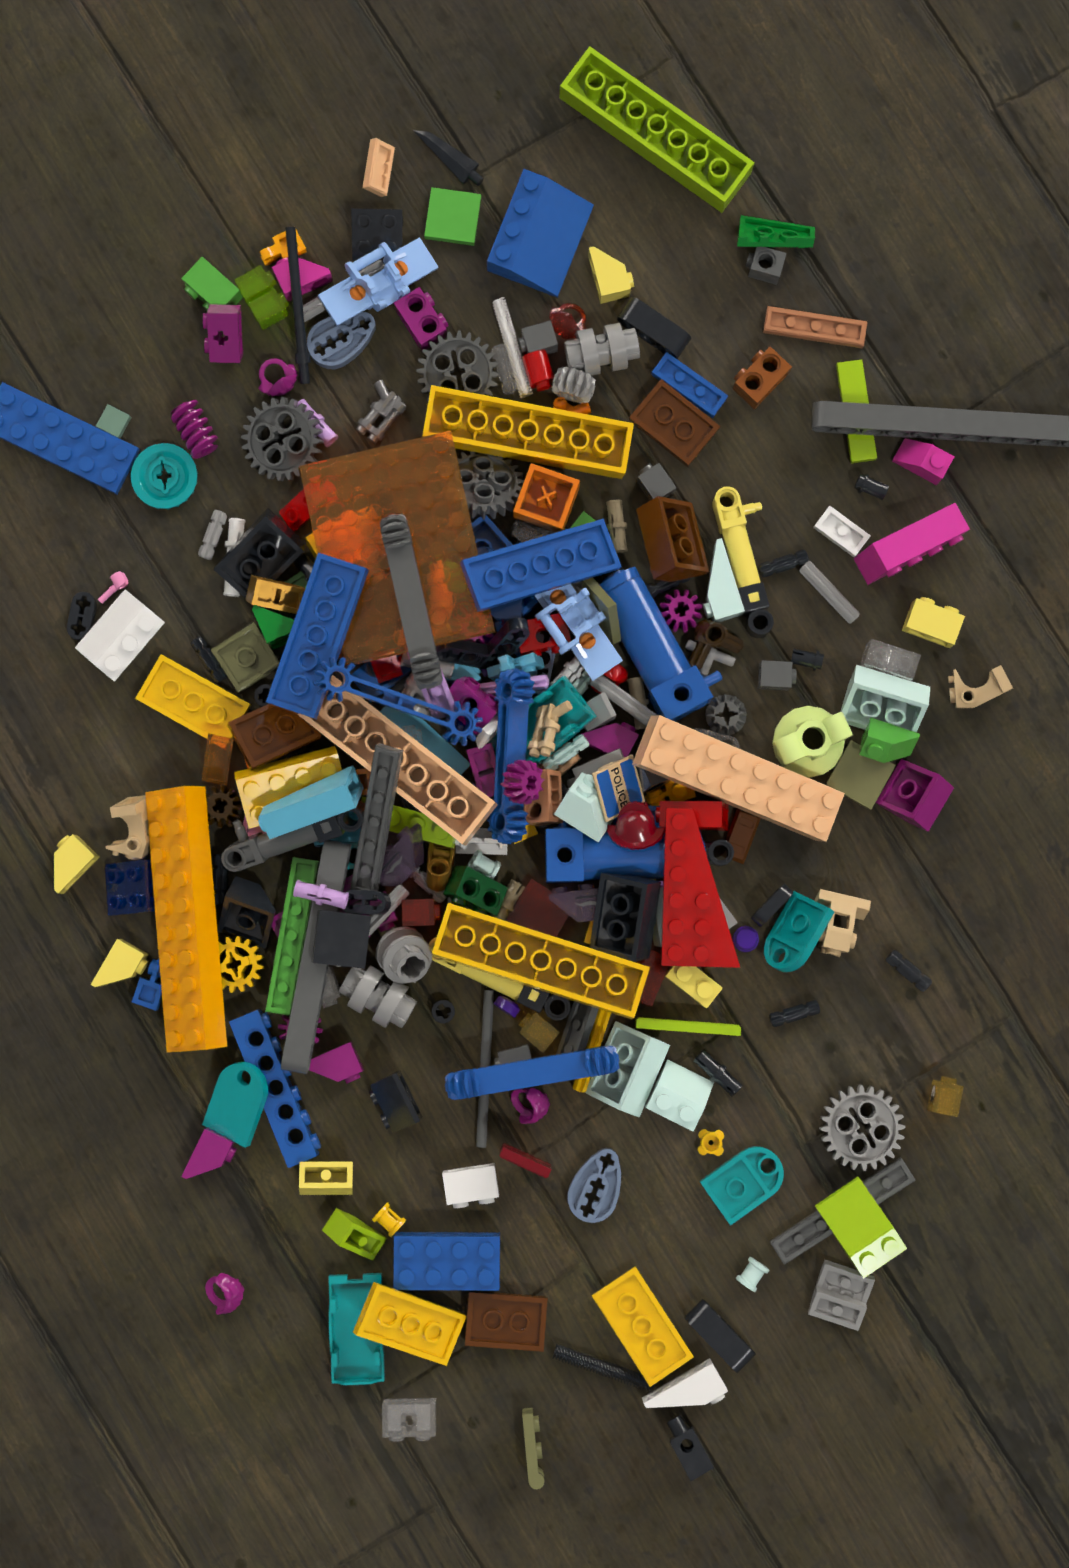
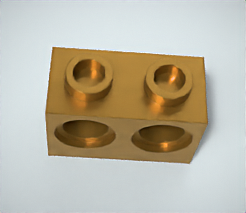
M251 575L246 601L252 605L297 614L305 588L295 584Z

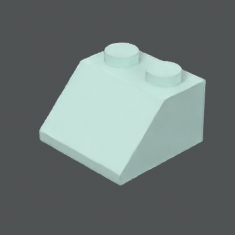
M583 772L570 787L554 815L597 842L601 840L608 829V825H611L614 820L605 822L593 776L590 774L586 775Z
M667 1059L645 1103V1107L694 1131L705 1109L714 1082Z

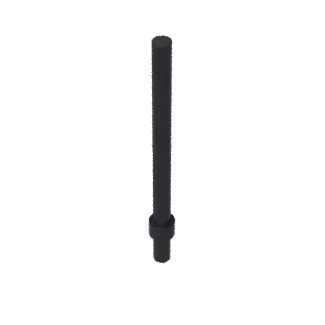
M286 227L297 347L295 363L298 364L300 384H309L308 363H311L306 344L296 227Z

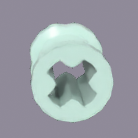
M480 850L473 854L468 863V867L491 879H494L501 866V862L497 860L495 862L482 855Z
M749 1257L748 1265L742 1274L737 1275L735 1279L751 1291L756 1292V1285L764 1273L768 1274L769 1269L754 1258Z

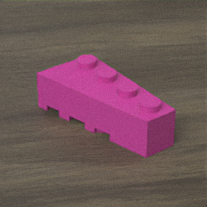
M953 503L872 543L853 559L867 585L886 575L889 578L902 571L901 568L907 564L911 567L919 563L926 554L931 557L943 550L942 546L947 543L950 547L964 540L962 535L969 531L970 528L957 504Z

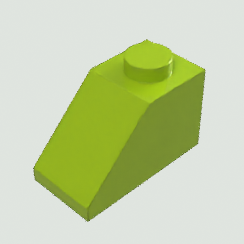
M338 1208L335 1209L322 1229L338 1246L370 1260L375 1258L387 1239L355 1216Z

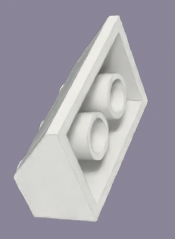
M124 590L78 643L75 649L109 678L116 681L165 622L127 590Z

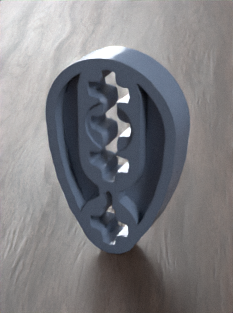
M361 312L339 326H336L331 316L315 324L307 338V347L313 361L326 369H339L350 363L370 342L376 330L374 317L367 312ZM360 321H370V323L368 324L369 329L365 330L363 327L359 328ZM342 332L343 335L348 334L346 337L347 342L343 343L339 340L335 343V349L331 347L325 349V355L315 354L317 346L320 345L324 348L328 345V339L331 338L332 341H336L339 339V333Z
M603 1148L589 1157L577 1171L568 1188L567 1200L572 1213L582 1221L589 1223L603 1221L612 1214L616 1207L621 1186V1169L618 1155L614 1150ZM610 1153L614 1163L608 1164L604 1168L603 1173H601L603 1162L600 1160V1157ZM597 1178H601L604 1188L597 1189L596 1195L599 1197V1200H594L591 1204L594 1212L584 1216L580 1206H586L588 1202L585 1194L586 1192L591 1193L593 1190L590 1182L591 1180L596 1181Z

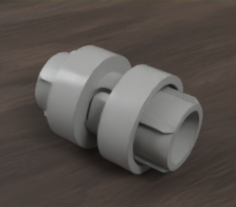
M620 323L605 325L604 334L594 335L592 328L576 331L577 339L564 342L568 367L582 370L591 376L600 374V366L609 364L613 372L627 369L628 360L640 358L635 328L622 330Z
M371 965L367 971L352 967L339 989L341 994L350 998L347 1006L360 1014L365 1008L375 1013L372 1021L384 1028L390 1022L403 1028L418 1002L406 995L409 987L397 982H393L391 986L383 982L384 972Z

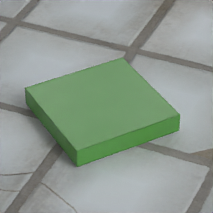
M431 187L425 239L475 246L481 194Z

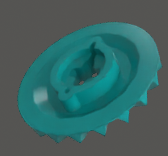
M161 443L146 448L138 455L132 466L131 483L137 496L148 506L169 510L172 507H179L180 504L188 501L190 495L194 493L198 472L192 457L184 449L174 444ZM163 464L166 472L172 475L171 478L167 479L166 489L163 481L158 479V476L162 475Z

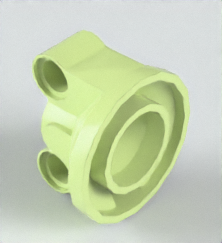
M805 706L793 709L781 718L774 730L772 744L775 757L784 768L811 778L823 775L836 766L843 755L845 739L853 736L843 712L832 715L822 708ZM807 728H815L820 731L823 736L822 747L812 750L804 745L802 736Z

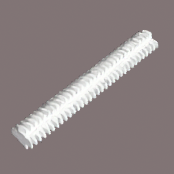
M501 297L492 302L493 309L497 316L496 318L502 333L501 336H503L502 339H504L503 342H505L504 345H506L505 348H507L506 351H508L507 354H509L508 357H510L508 359L510 360L509 363H511L510 366H512L511 369H513L512 372H514L513 375H515L514 378H516L514 380L516 381L520 398H525L533 394V392L530 393L532 389H530V383H528L529 380L526 377L527 374L522 362L521 350L518 347L519 344L513 329V323L509 311L506 309L507 306H505L507 303H504L506 300H503L505 297Z

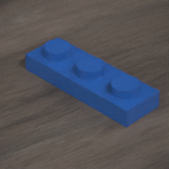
M667 352L651 373L659 381L661 379L711 418H714L728 398L727 394Z

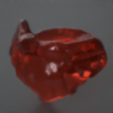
M566 303L559 308L551 307L549 318L554 332L562 338H576V331L586 329V314L580 306ZM568 308L574 309L579 312L581 320L576 323L572 314L563 311Z

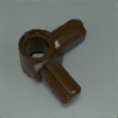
M707 619L701 620L695 627V640L698 642L688 662L691 666L696 665L698 669H701L711 648L716 649L721 646L733 653H739L744 647L743 640L728 633L727 628L720 623ZM710 628H713V633L708 638V631Z

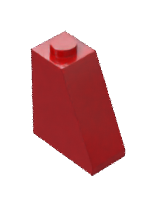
M660 801V807H656L655 810L656 823H659V827L664 829L665 809L669 807L692 808L700 830L728 831L729 805L723 801Z

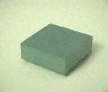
M107 404L96 427L120 439L132 417Z

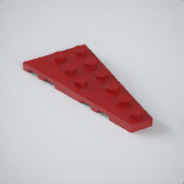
M666 807L661 966L740 968L692 808Z

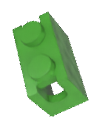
M203 257L181 278L185 282L184 291L194 300L198 297L204 303L202 306L206 311L210 304L237 305L243 298L240 290Z

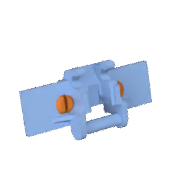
M420 237L394 252L383 242L379 244V248L360 259L345 263L346 271L350 277L320 293L318 298L336 326H339L367 309L373 308L379 312L410 293L408 287L410 284L437 270L439 267ZM384 257L383 262L385 266L380 272L371 277L368 274L361 276L358 272Z
M569 584L534 595L543 607V610L535 615L536 619L541 620L560 648L558 651L561 655L570 649L573 651L592 681L623 661L598 625L606 619V616L602 611L599 612L589 598L590 593L586 587L578 594L573 586ZM555 610L559 612L576 637L569 643L549 615Z

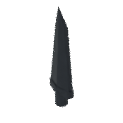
M413 130L462 184H465L469 179L477 186L483 182L484 178L476 172L479 163L475 160H472L431 132Z

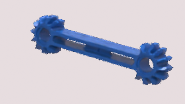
M330 657V667L325 661H321L320 666L324 669V672L320 670L314 671L315 675L322 677L321 680L313 681V684L323 685L319 689L318 694L323 695L328 691V701H332L334 694H336L337 701L341 702L343 701V691L446 727L447 731L443 733L442 737L447 739L452 736L451 744L456 745L458 740H460L461 745L465 746L467 745V737L471 741L476 740V736L472 733L473 731L482 732V728L476 727V723L482 722L483 718H474L479 710L474 707L469 711V702H464L461 708L460 702L454 701V711H450L350 675L349 672L355 665L350 663L344 668L346 658L343 657L340 658L338 665L335 657ZM335 671L339 672L343 677L342 684L338 687L332 686L329 680L330 675ZM352 681L381 691L384 696L381 699L352 689L350 684ZM418 704L443 713L446 719L442 721L414 711V706ZM459 716H463L466 720V726L461 731H458L454 725L455 719Z
M520 669L500 672V678L495 679L497 686L493 689L496 692L494 701L499 702L494 802L498 805L490 814V818L487 819L490 825L487 831L492 832V839L503 844L522 841V835L527 834L525 827L529 824L526 821L528 813L523 811L524 804L509 801V797L503 795L505 787L500 785L504 782L505 778L502 773L507 772L508 764L514 763L515 760L519 759L526 760L529 704L534 703L532 695L536 692L533 691L535 681L530 680V673Z
M594 1047L580 1051L451 1072L445 1076V1089L448 1093V1098L452 1100L465 1099L614 1073L619 1069L620 1060L616 1047Z

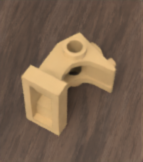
M1001 665L992 669L989 672L986 684L978 688L966 686L956 669L953 670V676H948V682L954 683V688H949L950 703H955L956 708H975L1013 689ZM965 692L972 694L971 701L964 699L963 695Z
M146 795L127 797L110 807L112 818L120 817L127 823L129 836L125 840L113 841L111 845L106 846V849L112 850V855L115 856L123 853L128 859L140 860L150 853Z
M820 889L815 901L829 907L835 913L821 935L818 947L822 948L821 953L840 957L841 953L849 952L850 948L854 949L857 934L853 933L855 918L865 919L870 910L871 901ZM835 914L847 917L846 929L833 926Z

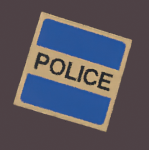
M633 754L616 762H610L592 773L605 822L618 817L622 807L628 802H645L637 768L635 765H632L634 760Z

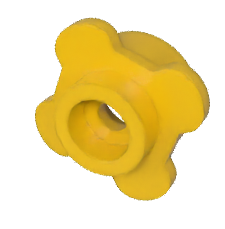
M702 1129L698 1134L700 1138L698 1152L701 1155H706L707 1153L715 1154L716 1156L722 1155L724 1151L722 1148L724 1133L721 1130L708 1132L706 1129ZM710 1140L713 1141L712 1145H709L708 1143Z

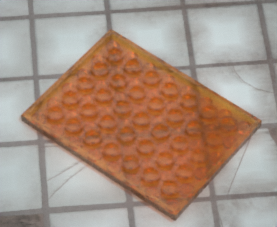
M451 431L299 466L317 554H325L369 570L339 655V659L341 657L346 658L344 667L350 663L355 665L408 653L380 528L382 518L393 514H403L408 521L435 646L496 632L491 609L477 611L460 565L462 560L478 556L479 554Z

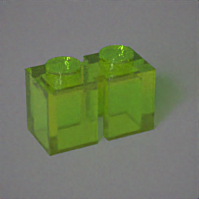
M261 265L234 280L262 330L289 316L286 307L289 306L288 301L282 292L277 294L273 287L277 284L270 271L265 272Z

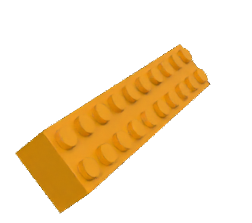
M181 786L145 792L166 1050L168 1053L227 1047L205 786Z

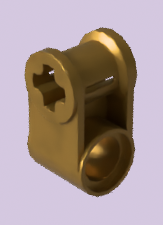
M429 843L426 883L431 890L436 892L445 890L454 865L456 845L454 848Z

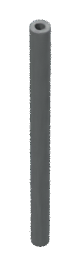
M484 990L480 1068L491 1066L493 990ZM489 1094L481 1095L478 1098L476 1147L486 1148Z

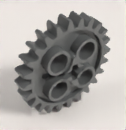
M449 331L446 340L438 335L439 343L437 345L432 341L429 342L432 348L431 351L422 350L427 358L418 359V362L424 368L417 369L416 372L424 377L417 381L418 384L426 385L421 390V393H430L431 385L442 387L445 382L453 383L456 387L455 390H459L456 376H451V373L454 372L451 352L455 351L460 371H465L461 375L464 391L493 396L489 387H497V383L492 381V378L499 377V373L492 371L493 368L498 366V362H490L495 356L494 352L486 353L489 347L488 344L482 347L479 346L480 337L476 338L474 342L471 341L470 332L466 338H462L461 331H458L456 338H453ZM469 351L474 354L475 359L471 364H464L460 360L463 352ZM440 357H446L450 361L449 367L445 370H440L435 365L436 360ZM475 376L480 380V386L477 389L472 390L466 386V380L469 377Z
M281 397L279 404L276 398H271V406L263 401V410L254 407L256 416H247L251 425H243L248 434L242 435L241 438L248 440V443L243 445L242 449L250 451L245 458L249 460L254 459L251 467H260L258 474L265 475L267 473V478L272 480L276 476L277 481H284L286 476L288 480L292 481L294 473L298 477H303L302 469L311 471L309 462H318L314 454H322V451L316 447L317 444L324 443L323 440L317 439V435L323 433V430L315 428L320 421L318 419H311L314 411L308 410L305 412L306 404L301 403L298 405V401L295 399H291L288 403V399L285 397ZM290 415L292 424L289 428H285L284 419ZM268 427L270 436L267 440H264L262 432ZM299 428L302 429V431L299 432L298 434H293V433L296 432ZM281 435H286V436H287L286 438L283 439V443H284V444L276 443V442H279V441L282 440V436H281ZM301 438L303 447L297 452L295 442ZM273 444L266 451L263 450L265 446ZM279 450L281 452V459L278 463H275L273 454Z
M470 451V455L467 456L464 452H461L460 459L454 456L452 463H446V469L443 470L441 480L442 494L447 496V503L454 502V510L462 508V515L469 511L472 512V518H475L477 514H481V518L485 520L486 514H490L495 519L497 512L505 516L506 509L511 512L513 511L524 480H522L523 472H518V465L511 466L512 459L504 461L503 457L500 456L496 457L483 453L476 454L473 451Z

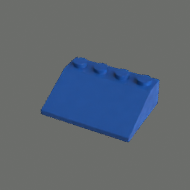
M523 169L487 259V271L558 298L594 204L545 176Z

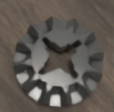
M726 694L715 697L708 704L705 714L708 726L720 735L737 733L744 726L747 716L744 703L736 696ZM725 704L729 712L737 713V715L729 718L728 726H726L724 717L715 716L724 711Z

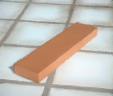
M767 306L763 333L863 348L867 321Z

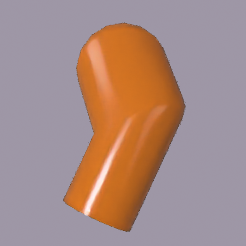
M558 397L553 402V408L587 415L591 414L588 403L572 406L567 403L564 397Z

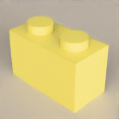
M926 597L916 598L911 603L902 631L951 648L955 645L965 616L959 614V610L950 606L942 608L935 605V601Z
M671 966L664 974L668 980L704 1008H708L722 990L719 984L697 967Z
M300 1162V1195H352L353 1162Z

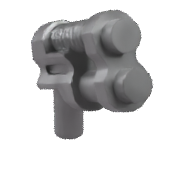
M383 380L374 383L381 399L379 402H373L370 405L371 410L364 419L360 418L357 422L359 426L356 428L362 435L369 432L368 439L374 444L378 440L382 441L388 428L392 426L399 414L402 415L406 410V405L404 402H401V398L396 396L393 391L389 393ZM380 415L384 419L379 427L376 428L372 424Z

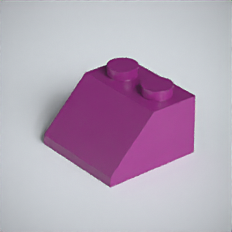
M901 759L875 803L909 824L929 831L954 787L940 774Z

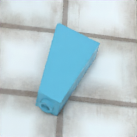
M354 766L347 767L264 806L258 816L261 830L267 833L269 839L356 808L364 787Z

